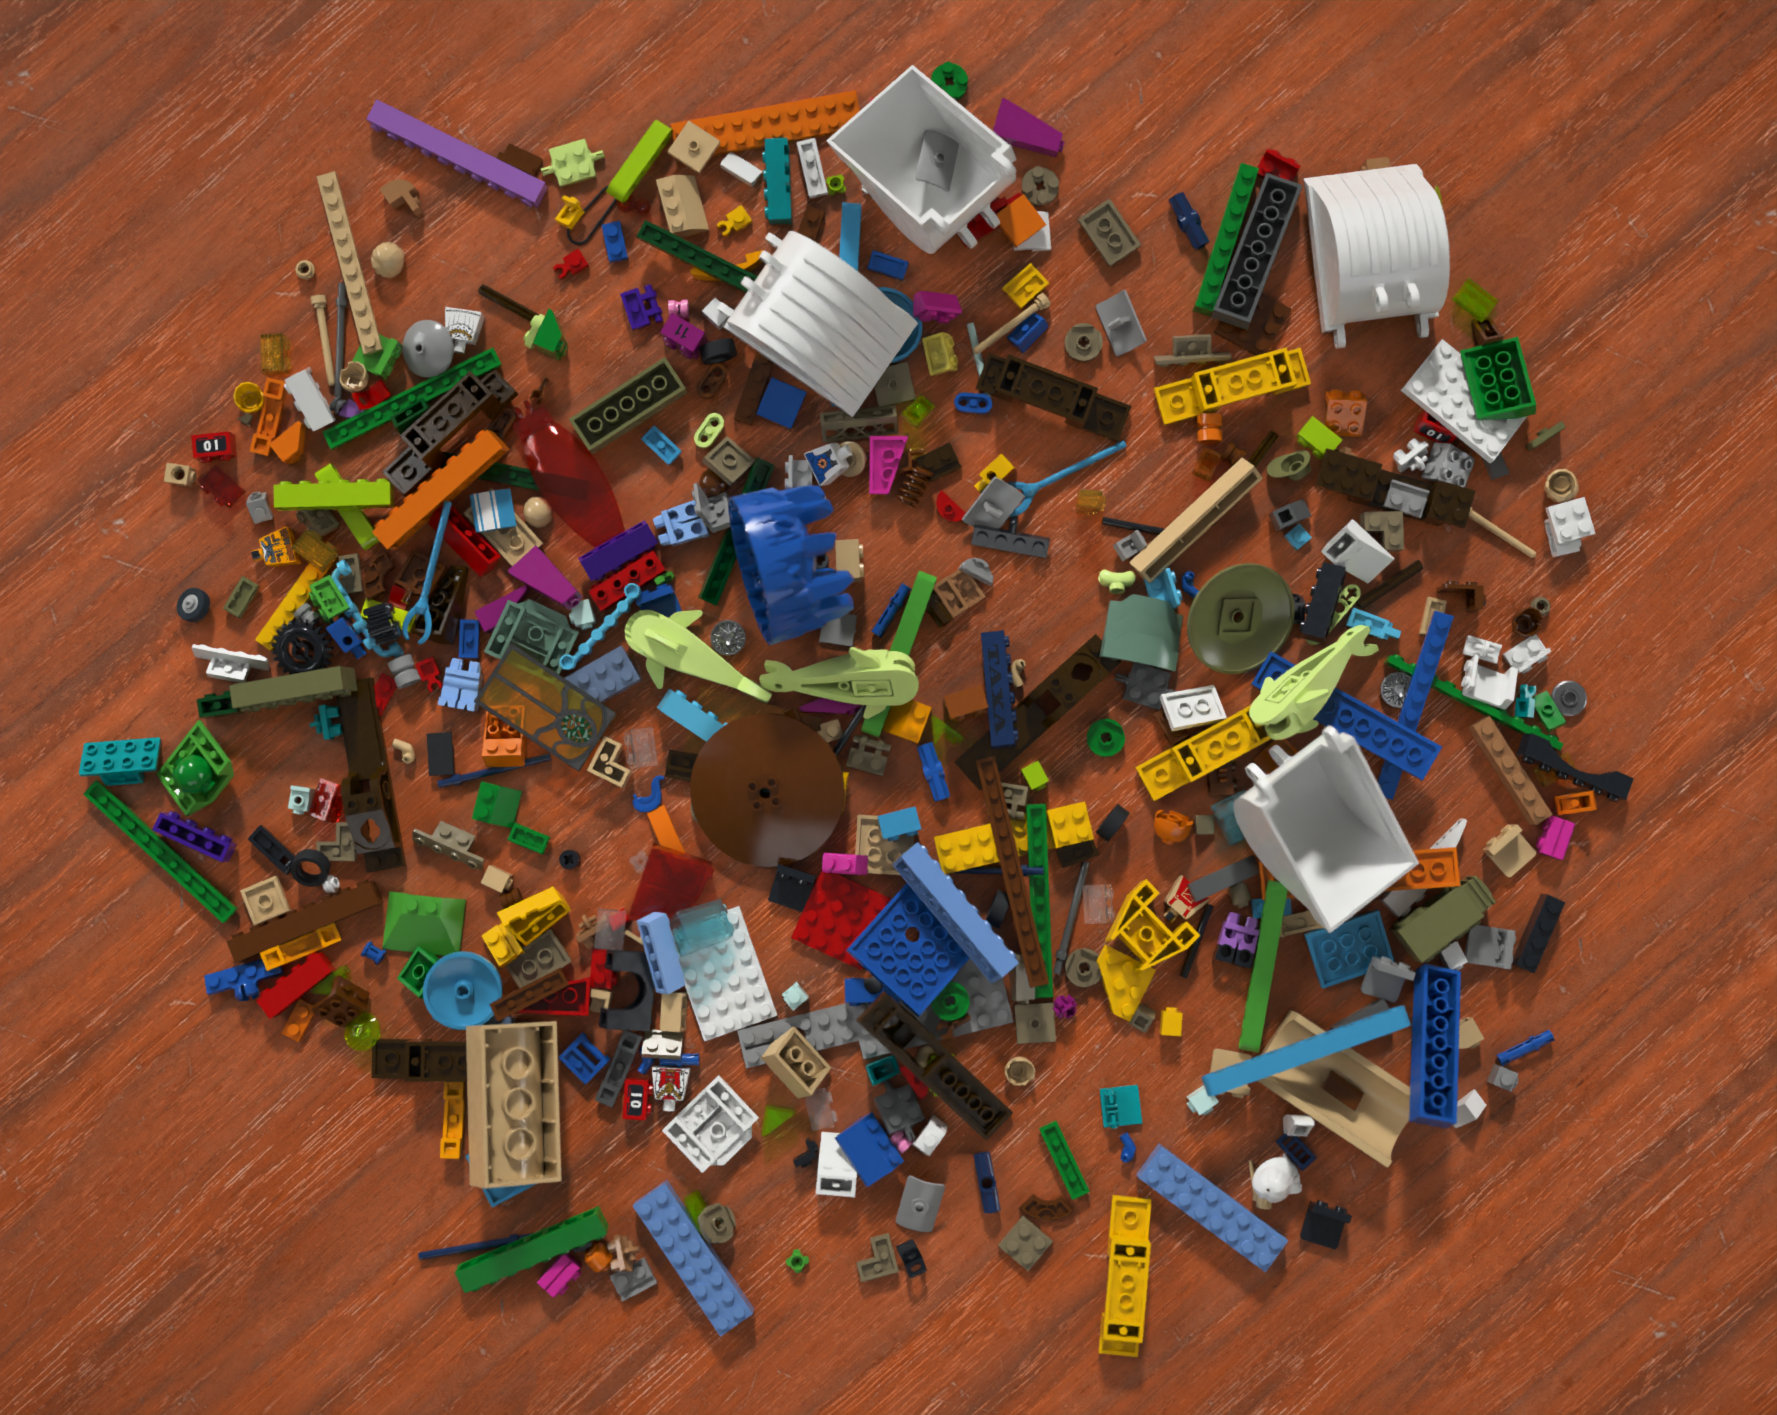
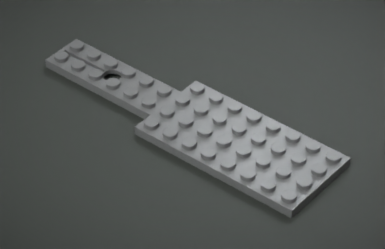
M969 959L950 980L961 984L966 989L969 995V1008L965 1014L968 1013L971 1016L970 1021L954 1029V1037L1014 1022L1003 978L991 984L973 961ZM874 976L864 979L865 988L871 993H877L883 988V984ZM953 996L945 998L947 1006L955 1004ZM863 1002L861 1006H849V1003H844L737 1030L746 1068L766 1064L761 1057L770 1046L769 1043H773L792 1027L803 1029L806 1034L805 1039L816 1051L859 1041L863 1059L891 1052L856 1020L869 1007V1002ZM900 1002L939 1041L944 1040L940 1036L946 1034L950 1027H942L936 1031L939 1021L943 1019L934 1013L931 1003L917 1017L908 1007ZM896 1015L883 1028L895 1025L898 1021ZM916 1035L906 1045L905 1049L928 1043Z

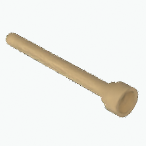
M1044 293L1038 295L1034 304L974 347L973 352L979 354L1034 312L1048 308L1051 303Z
M314 295L310 299L311 305L314 306L317 312L327 380L330 386H334L335 375L324 312L325 305L327 304L326 295Z
M1471 507L1469 518L1530 558L1536 557L1534 550L1474 512Z

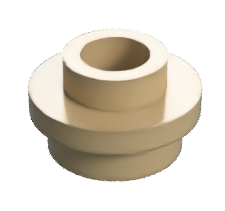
M300 261L296 266V274L301 279H310L315 274V267L310 261ZM304 268H309L307 273H303Z

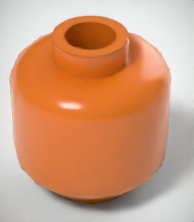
M592 1243L591 1247L584 1252V1261L594 1272H605L611 1267L610 1263L613 1259V1254L609 1253L608 1248L603 1243Z

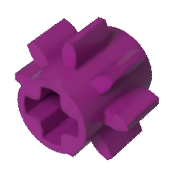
M1061 995L1055 999L1054 1007L1052 1008L1060 1019L1063 1016L1071 1018L1076 1013L1077 1004L1070 995L1067 997Z

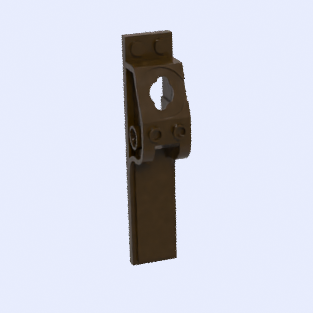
M1096 634L1013 708V711H1016L1017 714L1014 730H1018L1019 741H1016V747L993 749L989 730L954 762L979 791L982 789L976 760L995 756L998 772L1000 773L1121 663L1120 660L1099 657L1102 640ZM1076 664L1092 667V673L1087 681L1072 678L1071 673ZM1047 690L1061 704L1049 716L1035 703Z
M373 677L356 680L358 691L351 692L350 696H336L349 767L348 777L342 779L341 782L343 808L357 854H364L367 873L406 866L381 717L376 706ZM370 779L371 792L362 793L361 781ZM368 819L374 820L380 829V835L374 842H372L369 836Z
M885 991L856 1019L859 1024L986 1141L1013 1114L921 1022ZM896 1015L897 1023L883 1028ZM916 1035L924 1042H927L938 1054L925 1068L905 1049L906 1045Z

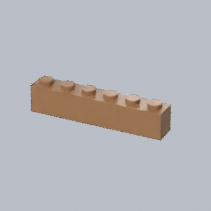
M1483 717L1468 726L1467 728L1528 824L1537 825L1552 815L1551 811L1491 717Z

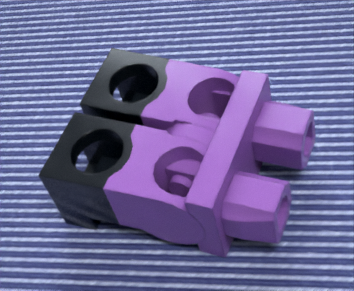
M1229 912L1226 921L1222 922V928L1212 959L1251 969L1259 930H1257L1258 919L1247 917L1245 926L1238 925L1240 914Z

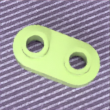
M543 314L533 317L530 322L532 327L524 336V345L531 350L535 348L533 341L545 317Z
M709 414L695 433L694 441L699 448H709L723 430L725 423L720 414ZM718 421V426L713 427L712 422ZM703 436L708 438L706 442H701Z

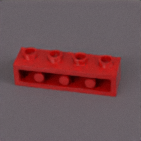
M451 505L443 540L479 577H482L493 570L501 556L479 533H476L475 529ZM443 506L435 510L428 522L436 532Z
M654 551L644 552L636 562L630 561L625 564L622 571H615L607 576L608 579L603 583L599 581L591 586L592 590L588 592L601 612L604 613L618 604V602L627 598L624 593V588L627 584L634 583L642 589L653 582L655 578L667 573V570Z
M313 952L305 958L307 962L303 965H296L290 970V975L287 977L282 976L275 981L276 986L272 989L267 988L259 994L261 997L256 1002L269 1019L276 1018L336 971V968L323 952Z

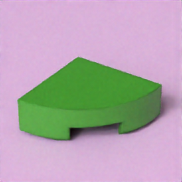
M670 571L655 578L654 581L660 586L675 579V575Z

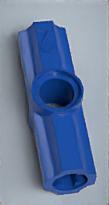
M933 742L918 746L919 757L923 764L922 769L926 781L929 783L934 801L950 797V792L944 779V770L941 762L938 760Z

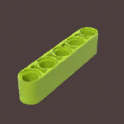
M655 120L610 182L606 193L625 203L670 140L673 129Z
M332 463L314 473L318 481L328 480L330 483H338V480H343ZM337 509L365 551L380 542L372 533L375 528L363 509Z

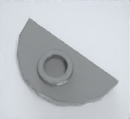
M967 559L959 566L958 570L989 586L993 585L994 577L991 575L989 564L983 559Z

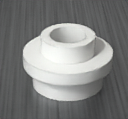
M330 874L322 885L327 893L334 894L339 891L340 882L337 877Z

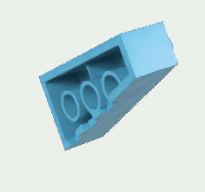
M669 688L657 706L664 714L706 742L714 733L728 724L726 722L724 724L718 722L719 717L710 711L706 714L701 710L703 706L694 700L692 703L685 699L687 695L679 690L674 692Z

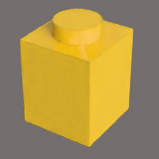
M1166 1007V1010H1161L1159 1030L1161 1035L1181 1036L1183 1013L1178 1011V1008Z

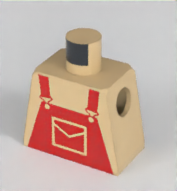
M1182 875L1178 876L1164 899V902L1170 908L1163 916L1171 923L1178 915L1187 920L1210 900L1206 897L1195 902L1187 886L1191 882Z

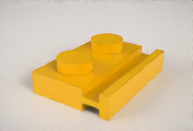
M1030 263L1009 281L1002 290L1008 294L1021 310L1046 288L1049 282Z
M502 923L482 935L490 952L501 968L515 960L521 953H525L518 939Z

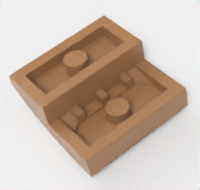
M960 570L946 576L934 586V590L953 618L986 598L975 579Z

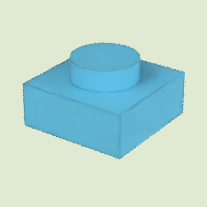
M1300 523L1284 536L1296 551L1312 538Z

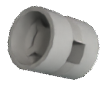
M411 654L398 657L388 663L391 673L396 675L394 680L398 689L411 686L421 680L418 670L413 669L414 661Z

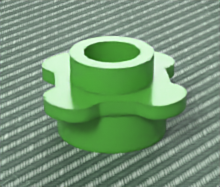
M799 1249L793 1250L792 1256L786 1259V1265L794 1269L796 1273H800L804 1265L809 1263V1258L802 1255Z

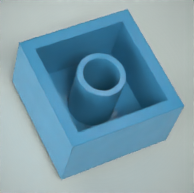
M916 806L878 816L883 839L887 838L888 842L899 839L901 834L906 833L907 837L916 835L918 830L921 829Z

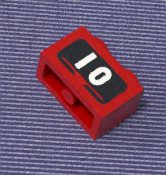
M1425 410L1417 416L1413 432L1437 443L1451 444L1457 437Z
M229 431L191 435L193 458L200 461V463H212V460L216 459L223 462L231 461V458L237 457L235 435Z
M625 1079L622 1119L646 1120L648 1115L651 1116L652 1104H649V1096L653 1095V1084H650V1079Z

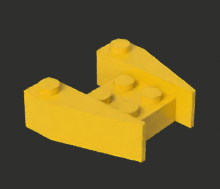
M1147 879L1141 881L1126 896L1105 939L1106 942H1110L1118 936L1142 961L1134 970L1135 973L1141 972L1188 949L1200 936L1187 921L1181 923L1171 932L1155 916L1147 905L1159 892Z

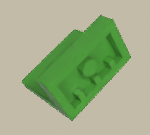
M330 575L309 586L311 591L308 593L315 607H320L318 610L325 624L328 622L330 625L333 624L334 617L350 609Z

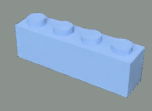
M653 912L637 920L656 992L670 994L685 986L684 973L681 970L679 955L676 951L667 914Z

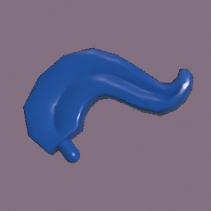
M656 776L652 780L651 795L649 797L638 798L636 794H633L634 800L632 802L636 810L639 812H650L660 805L662 800L660 780H665L664 776Z

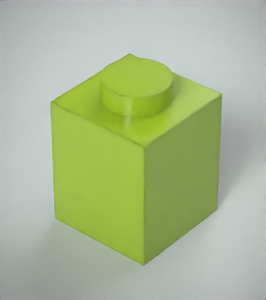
M1039 761L1020 770L1030 790L1035 789L1037 792L1047 787L1045 783L1049 780Z

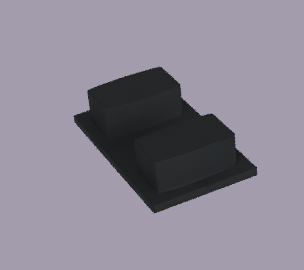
M452 732L426 734L429 776L454 774Z

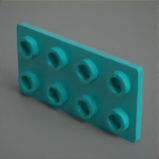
M156 737L85 743L79 775L80 777L99 776L105 786L144 783L145 776L142 772L157 770L161 739Z

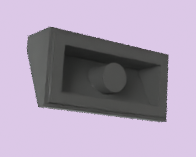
M1501 452L1491 464L1481 457L1491 481L1509 474Z

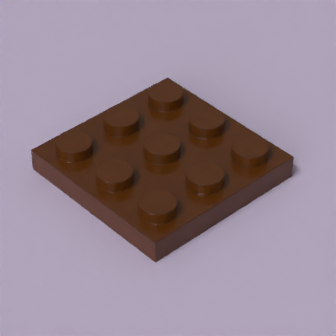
M1262 293L1248 330L1219 321L1213 333L1255 356L1268 353L1291 308Z

